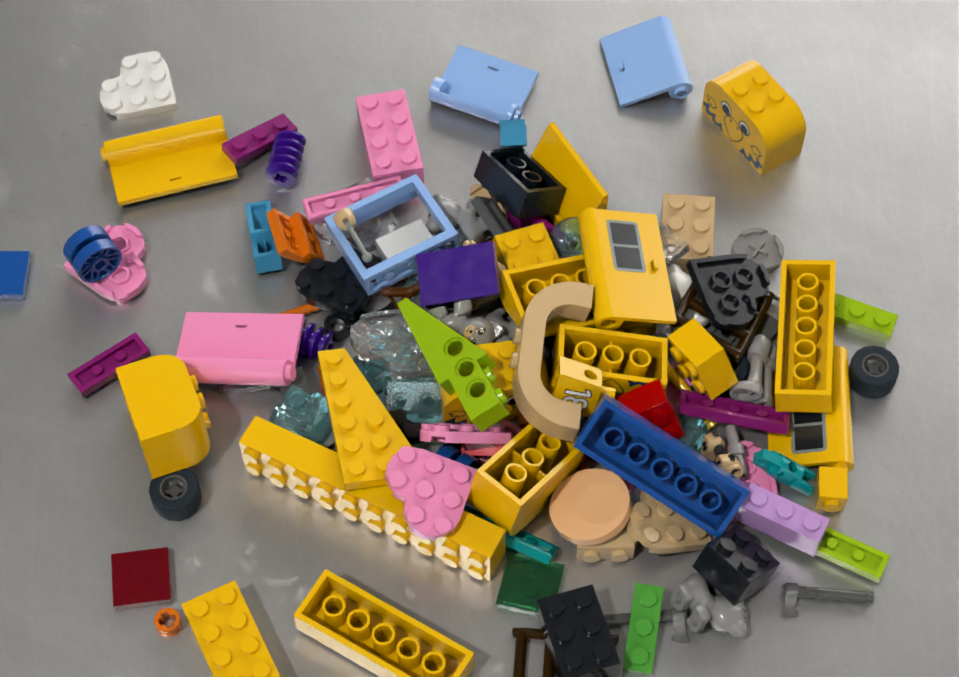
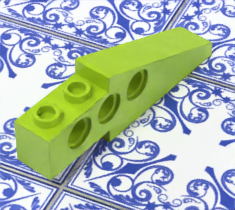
M404 298L397 303L437 382L450 396L456 392L471 422L481 432L510 414L505 405L509 401L500 387L496 388L494 384L497 378L491 369L497 365L485 351L409 299Z

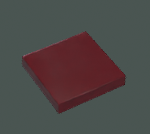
M168 547L111 554L113 607L115 610L172 603Z

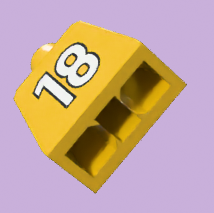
M559 357L548 390L551 395L563 401L582 404L581 416L585 417L590 416L604 393L615 398V388L602 386V371L600 369L566 357Z

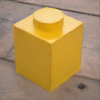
M819 466L815 479V509H823L826 512L843 511L848 499L847 468Z

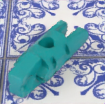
M762 449L754 453L753 463L763 469L767 475L806 496L813 495L814 487L804 480L814 481L817 473L773 450Z

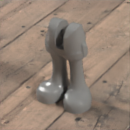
M758 334L753 338L747 353V359L750 363L749 377L746 381H738L730 388L729 394L732 399L773 407L772 375L776 372L777 347L766 336Z

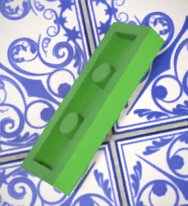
M635 583L622 671L652 675L664 587Z

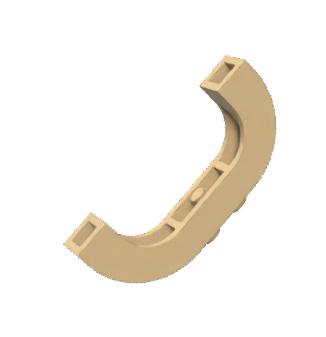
M580 282L556 283L544 288L534 296L525 311L519 328H515L512 344L517 346L516 352H512L509 368L514 369L512 378L514 400L524 418L540 432L553 438L573 442L579 431L582 404L563 401L551 395L541 381L540 371L546 323L557 318H568L585 322L592 308L594 285Z

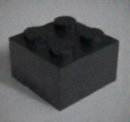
M737 525L708 542L692 567L735 606L763 588L780 563L768 550L758 544L747 531Z

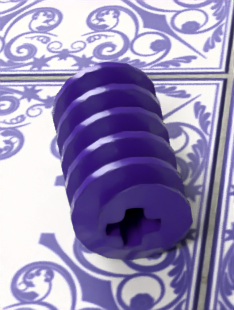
M286 130L277 133L274 138L265 174L267 179L276 186L289 188L296 184V177L298 176V169L300 168V161L302 160V153L306 144V139L301 133Z
M304 319L298 351L302 355L309 356L310 359L316 361L318 360V351L334 349L335 345L334 341H332L334 333L330 331L324 337L325 329L323 327L314 332L316 324L310 323L306 328L307 320Z

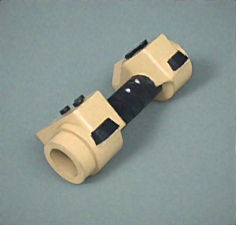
M715 431L703 435L700 454L712 462L716 459L718 466L738 479L741 478L743 475L742 465L733 453H727L724 449L725 442L719 433Z

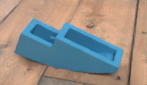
M525 119L499 120L498 134L501 148L527 146Z
M270 200L245 204L257 274L283 269L281 257L278 255L266 215L267 212L272 210Z

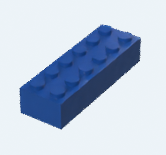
M604 393L574 439L573 446L716 538L722 535L750 494L748 484L606 393Z

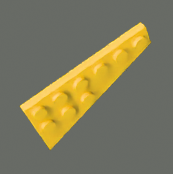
M346 349L318 351V363L344 490L388 485L387 481H385L387 464L392 456L399 452L400 448L412 446Z

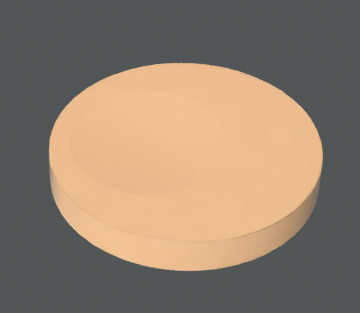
M596 468L578 471L564 479L555 489L549 505L550 518L557 532L567 541L583 546L601 544L615 537L627 524L632 511L631 495L624 481L613 472Z

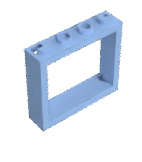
M417 174L357 201L346 208H350L356 217V225H359L418 196L443 232L368 269L364 267L342 233L344 231L336 226L333 217L337 212L324 218L331 239L368 296L380 291L382 287L390 286L417 273V254L461 247L457 231Z

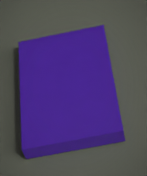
M493 241L416 255L421 307L423 308L501 295L496 247Z

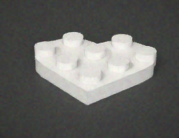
M158 51L125 56L122 59L120 76L106 79L102 82V89L100 91L101 106L106 114L108 112L110 115L116 116L118 120L133 119L178 109L168 65Z

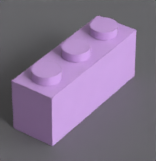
M751 483L749 486L750 494L739 508L736 521L814 557L825 535L830 519Z

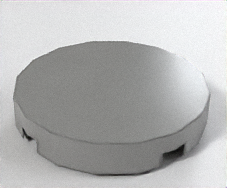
M751 228L738 235V238L732 245V254H747L748 259L753 260L758 265L762 263L770 274L779 268L784 256L782 242L775 234L773 236L765 229Z

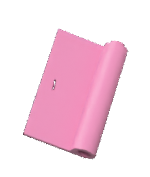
M186 312L175 357L184 362L189 376L195 375L198 384L290 386L296 378L295 365L305 316L304 314Z

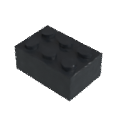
M522 147L482 150L474 173V177L482 184V187L487 189L517 219L557 214L567 189Z
M593 584L537 600L536 615L557 677H619L621 662Z

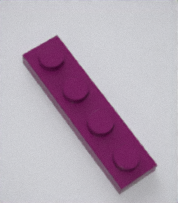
M681 389L679 414L692 418L709 419L717 423L724 422L739 425L743 428L764 430L772 434L780 433L787 435L790 426L789 412H776L775 407L719 396L711 400L704 393L699 394L698 392Z

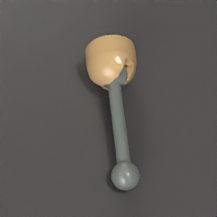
M350 208L339 210L333 217L336 226L342 231L350 232L362 253V260L366 263L371 262L372 254L366 251L353 229L356 225V217Z

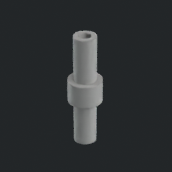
M728 425L725 427L729 444L727 451L728 453H733L742 465L743 475L739 479H743L748 476L744 461L746 456L744 446L739 442L736 426Z

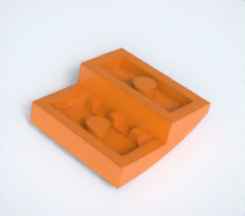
M275 208L266 213L278 255L302 263H309L314 258H321L325 261L314 224L309 225L306 216L296 212L289 217Z

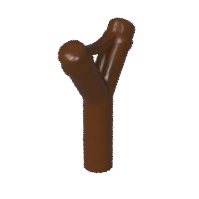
M419 281L409 287L387 286L381 289V295L388 297L393 302L396 308L395 312L399 310V307L393 297H402L401 300L407 298L411 301L414 295L420 293Z

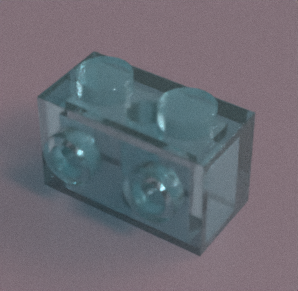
M385 376L384 407L388 412L402 409L405 410L406 417L407 414H418L419 418L426 419L434 418V414H441V386L435 377Z

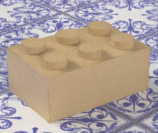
M664 193L660 236L666 264H677L683 272L689 275L686 267L689 259L713 256L715 197Z

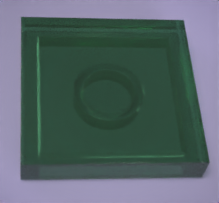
M509 552L496 600V607L537 617V600L558 594L565 564L551 562L547 565L532 557Z

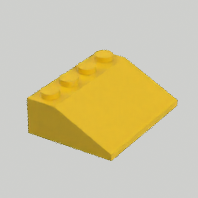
M552 122L546 128L531 156L567 188L557 214L550 216L555 226H559L564 233L575 239L574 247L580 252L582 251L577 217L584 209L590 207L607 210L608 194L556 124Z
M582 254L502 271L499 279L501 292L499 296L506 312L518 328L530 301L544 288L561 282L588 284L584 256ZM592 308L585 322L568 318H557L546 323L544 337L556 335L559 324L594 327Z

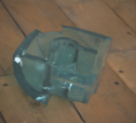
M293 384L281 403L277 402L269 419V422L319 445H322L332 432L326 397L316 391L314 394H311Z

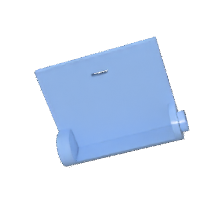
M658 16L600 38L621 108L667 91L670 97L675 99H684L692 92L693 86L669 17Z
M458 45L442 78L436 77L432 82L428 99L429 101L499 125V120L521 119V110L539 72Z

